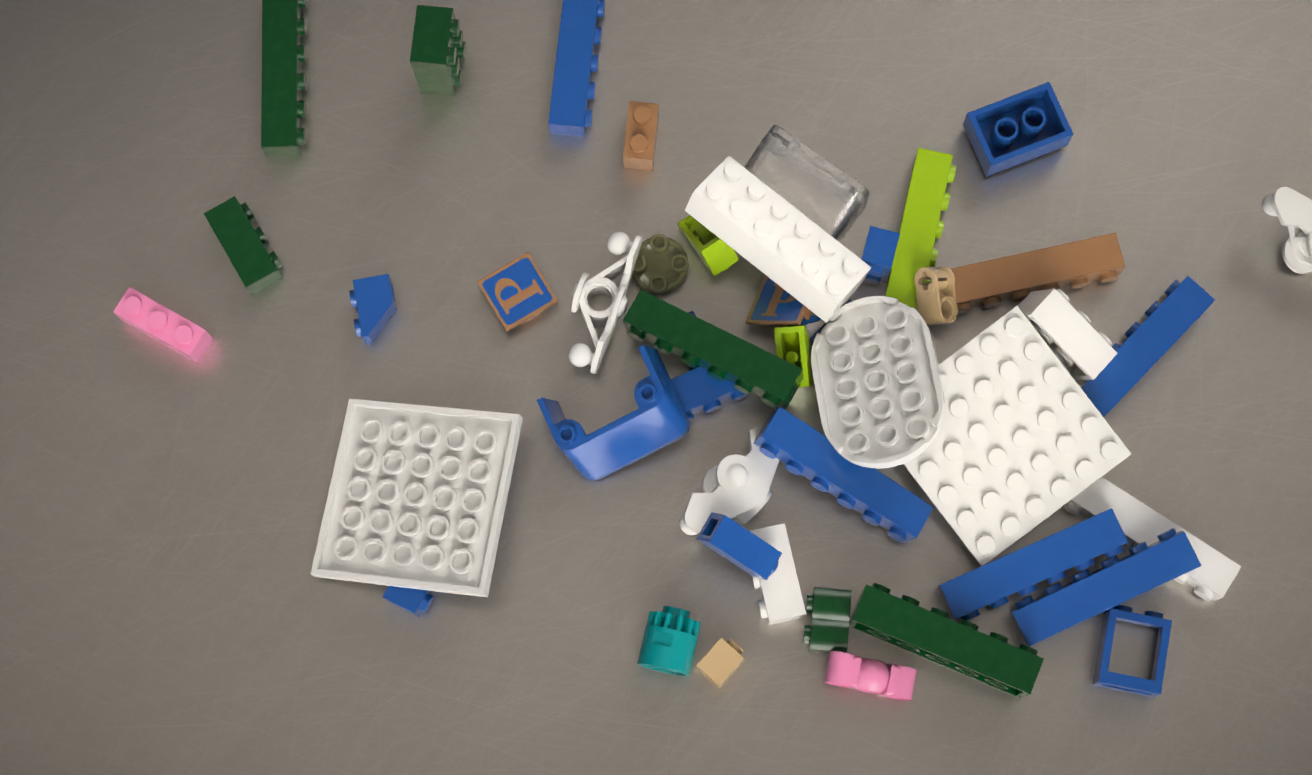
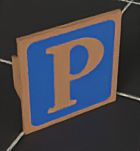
M528 252L477 281L506 332L521 323H525L558 302Z
M764 276L745 323L800 326L803 317L809 320L812 311L768 276Z

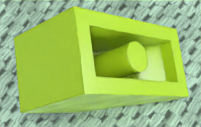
M806 326L774 328L776 356L802 368L804 378L799 387L815 385L811 367L812 345Z

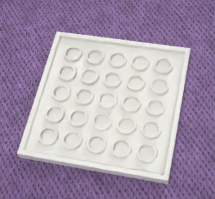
M1015 306L938 365L945 396V416L942 426L930 446L920 455L903 465L980 566H983L1130 456L1131 452L1018 306Z
M349 398L310 574L319 578L488 598L523 418L519 414Z

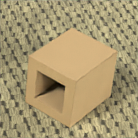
M720 638L699 661L696 669L715 686L720 688L744 661V657L740 655L743 649L730 638L727 642Z

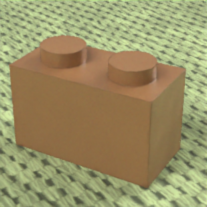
M629 101L623 151V165L625 169L653 171L659 122V104Z

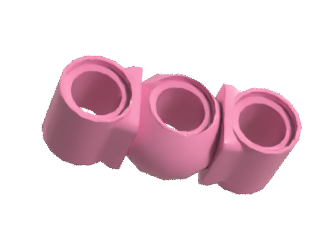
M830 651L824 682L850 689L855 688L859 691L879 694L893 699L911 701L917 670L901 665L886 664L879 660L862 658L844 652Z

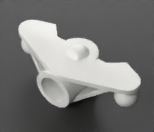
M1280 187L1274 193L1264 197L1262 208L1267 215L1278 216L1282 226H1288L1290 237L1286 238L1282 247L1283 259L1288 268L1299 274L1309 273L1312 271V200L1289 187Z
M623 232L611 234L607 240V247L610 252L615 255H623L626 252L629 254L589 279V273L584 272L579 282L574 285L571 294L573 300L571 312L576 313L580 307L582 318L595 348V353H592L590 347L586 344L578 343L573 345L568 354L569 361L573 365L583 367L590 364V372L594 374L598 372L617 321L626 312L628 306L626 294L641 247L642 236L636 235L633 242ZM623 273L618 288L612 280ZM596 295H607L612 298L611 305L602 311L592 309L588 302ZM594 328L604 329L599 340Z
M764 424L748 431L750 450L744 456L738 454L729 455L721 460L718 466H714L707 471L702 483L704 493H692L690 495L685 512L680 518V528L685 534L696 535L700 533L711 512L726 515L732 520L738 518L745 524L772 497L773 492L769 488L779 459L765 456L760 452V447L754 444Z

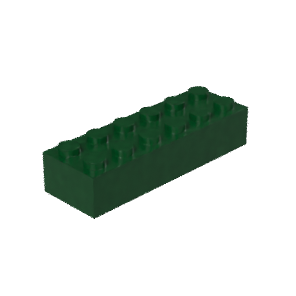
M873 583L872 586L866 584L862 590L849 621V627L1020 699L1031 694L1044 658L1037 656L1038 651L1023 644H1020L1019 648L1007 643V637L995 632H990V635H986L977 631L979 626L966 620H961L960 623L948 619L949 614L934 607L930 611L919 607L920 602L906 595H902L900 599L889 594L891 590L878 583Z

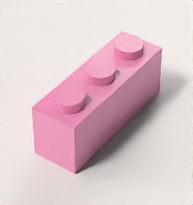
M131 287L127 289L113 311L123 322L197 364L213 340L205 329Z

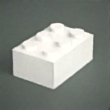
M1053 288L1030 292L1019 304V309L1074 380H1094L1117 354L1111 347V340L1103 333L1097 332L1090 325L1091 320L1086 314L1076 311L1069 303L1070 298L1063 291Z

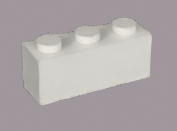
M785 523L750 531L782 553L778 560L776 571L767 580L751 575L754 589L760 588L763 599L757 601L761 619L767 618L768 625L805 617V606Z

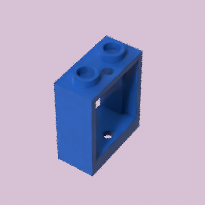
M1117 605L1113 609L1110 608L1104 611L1093 685L1152 697L1161 695L1172 620L1163 619L1164 614L1154 611H1145L1144 615L1133 613L1132 607ZM1116 620L1159 628L1151 680L1108 671Z

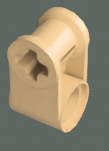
M946 266L937 267L935 270L929 267L920 268L914 278L918 313L923 317L927 325L954 322L958 314L954 273ZM938 278H946V281H938ZM931 279V282L923 283V280Z

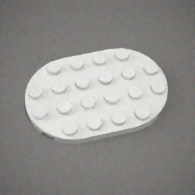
M865 297L840 307L824 326L820 334H816L811 350V367L825 435L842 457L856 465L881 469L904 464L920 455L930 446L939 433L945 416V396L931 332L917 310L892 297Z

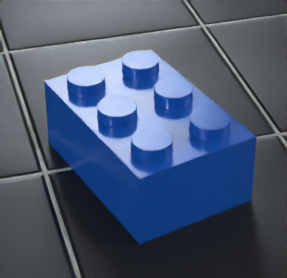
M1050 82L968 112L963 123V127L986 177L1066 147L1073 136L1071 127Z

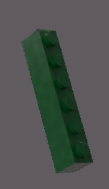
M262 0L261 148L266 157L302 156V146H306L307 143L306 129L302 128V118L307 116L306 101L302 100V90L307 89L306 73L302 72V63L307 62L306 45H302V35H307V22L305 17L302 18V8H307V0Z
M641 289L623 319L627 334L635 340L643 342L646 339L654 343L653 346L658 351L667 355L672 352L680 356V360L692 368H696L698 365L708 370L707 374L718 381L726 379L734 383V387L744 394L750 395L753 392L761 396V400L773 408H777L779 405L787 409L804 378L802 368Z

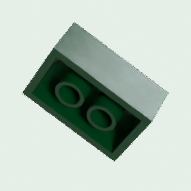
M417 5L410 64L420 93L455 96L456 86L461 87L463 71L459 69L460 59H465L466 42L463 41V31L460 30V19L455 18L453 8Z

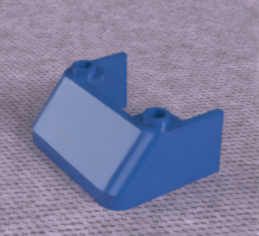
M646 345L638 347L650 373V376L640 380L634 389V398L639 409L586 435L583 426L578 421L565 418L558 401L543 397L537 400L556 444L585 478L592 480L602 479L683 438L688 433L690 428L689 418L657 349Z

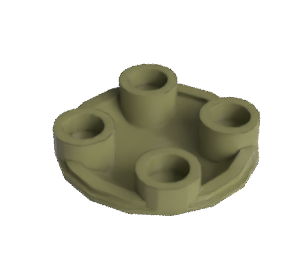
M656 234L641 243L632 277L637 285L647 292L656 294L671 292L680 286L687 276L689 267L687 253L681 244L672 238Z

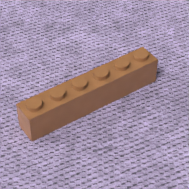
M1112 233L951 268L955 277L954 285L958 314L969 312L973 306L982 304L984 308L1000 305L1002 303L1001 300L1013 298V301H1022L1032 291L1053 288L1060 290V287L1071 285L1072 289L1087 286L1089 281L1100 279L1101 282H1109L1118 278V275L1125 268V263L1117 234ZM938 278V281H946V278Z

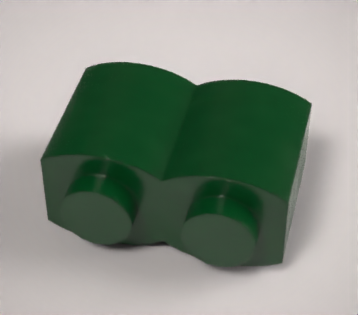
M814 587L813 595L807 594L806 613H811V623L804 626L803 643L809 644L808 652L830 654V651L847 653L852 590Z

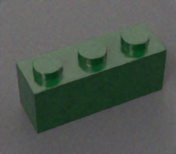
M234 196L203 213L251 295L283 278L278 270L283 265L274 251L269 253L264 246L269 241L260 226L255 229L250 220L254 218V215L246 202L240 204Z

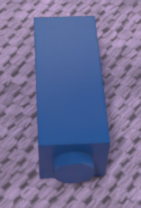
M711 512L696 538L753 577L767 580L776 571L778 560L782 554L726 515Z

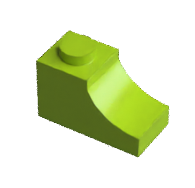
M691 215L677 223L679 229L695 249L704 265L714 276L727 270L731 265L739 261L734 249Z

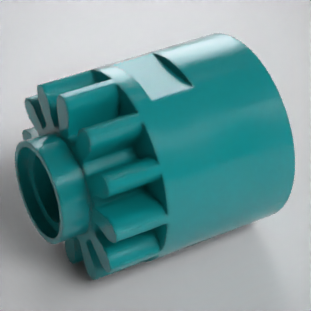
M663 606L662 612L650 611L637 665L659 672L689 677L701 622L690 619V611L676 607Z

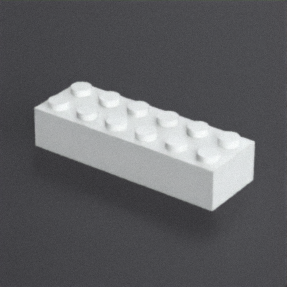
M730 156L693 191L685 209L688 214L826 323L857 290L871 269L868 264Z

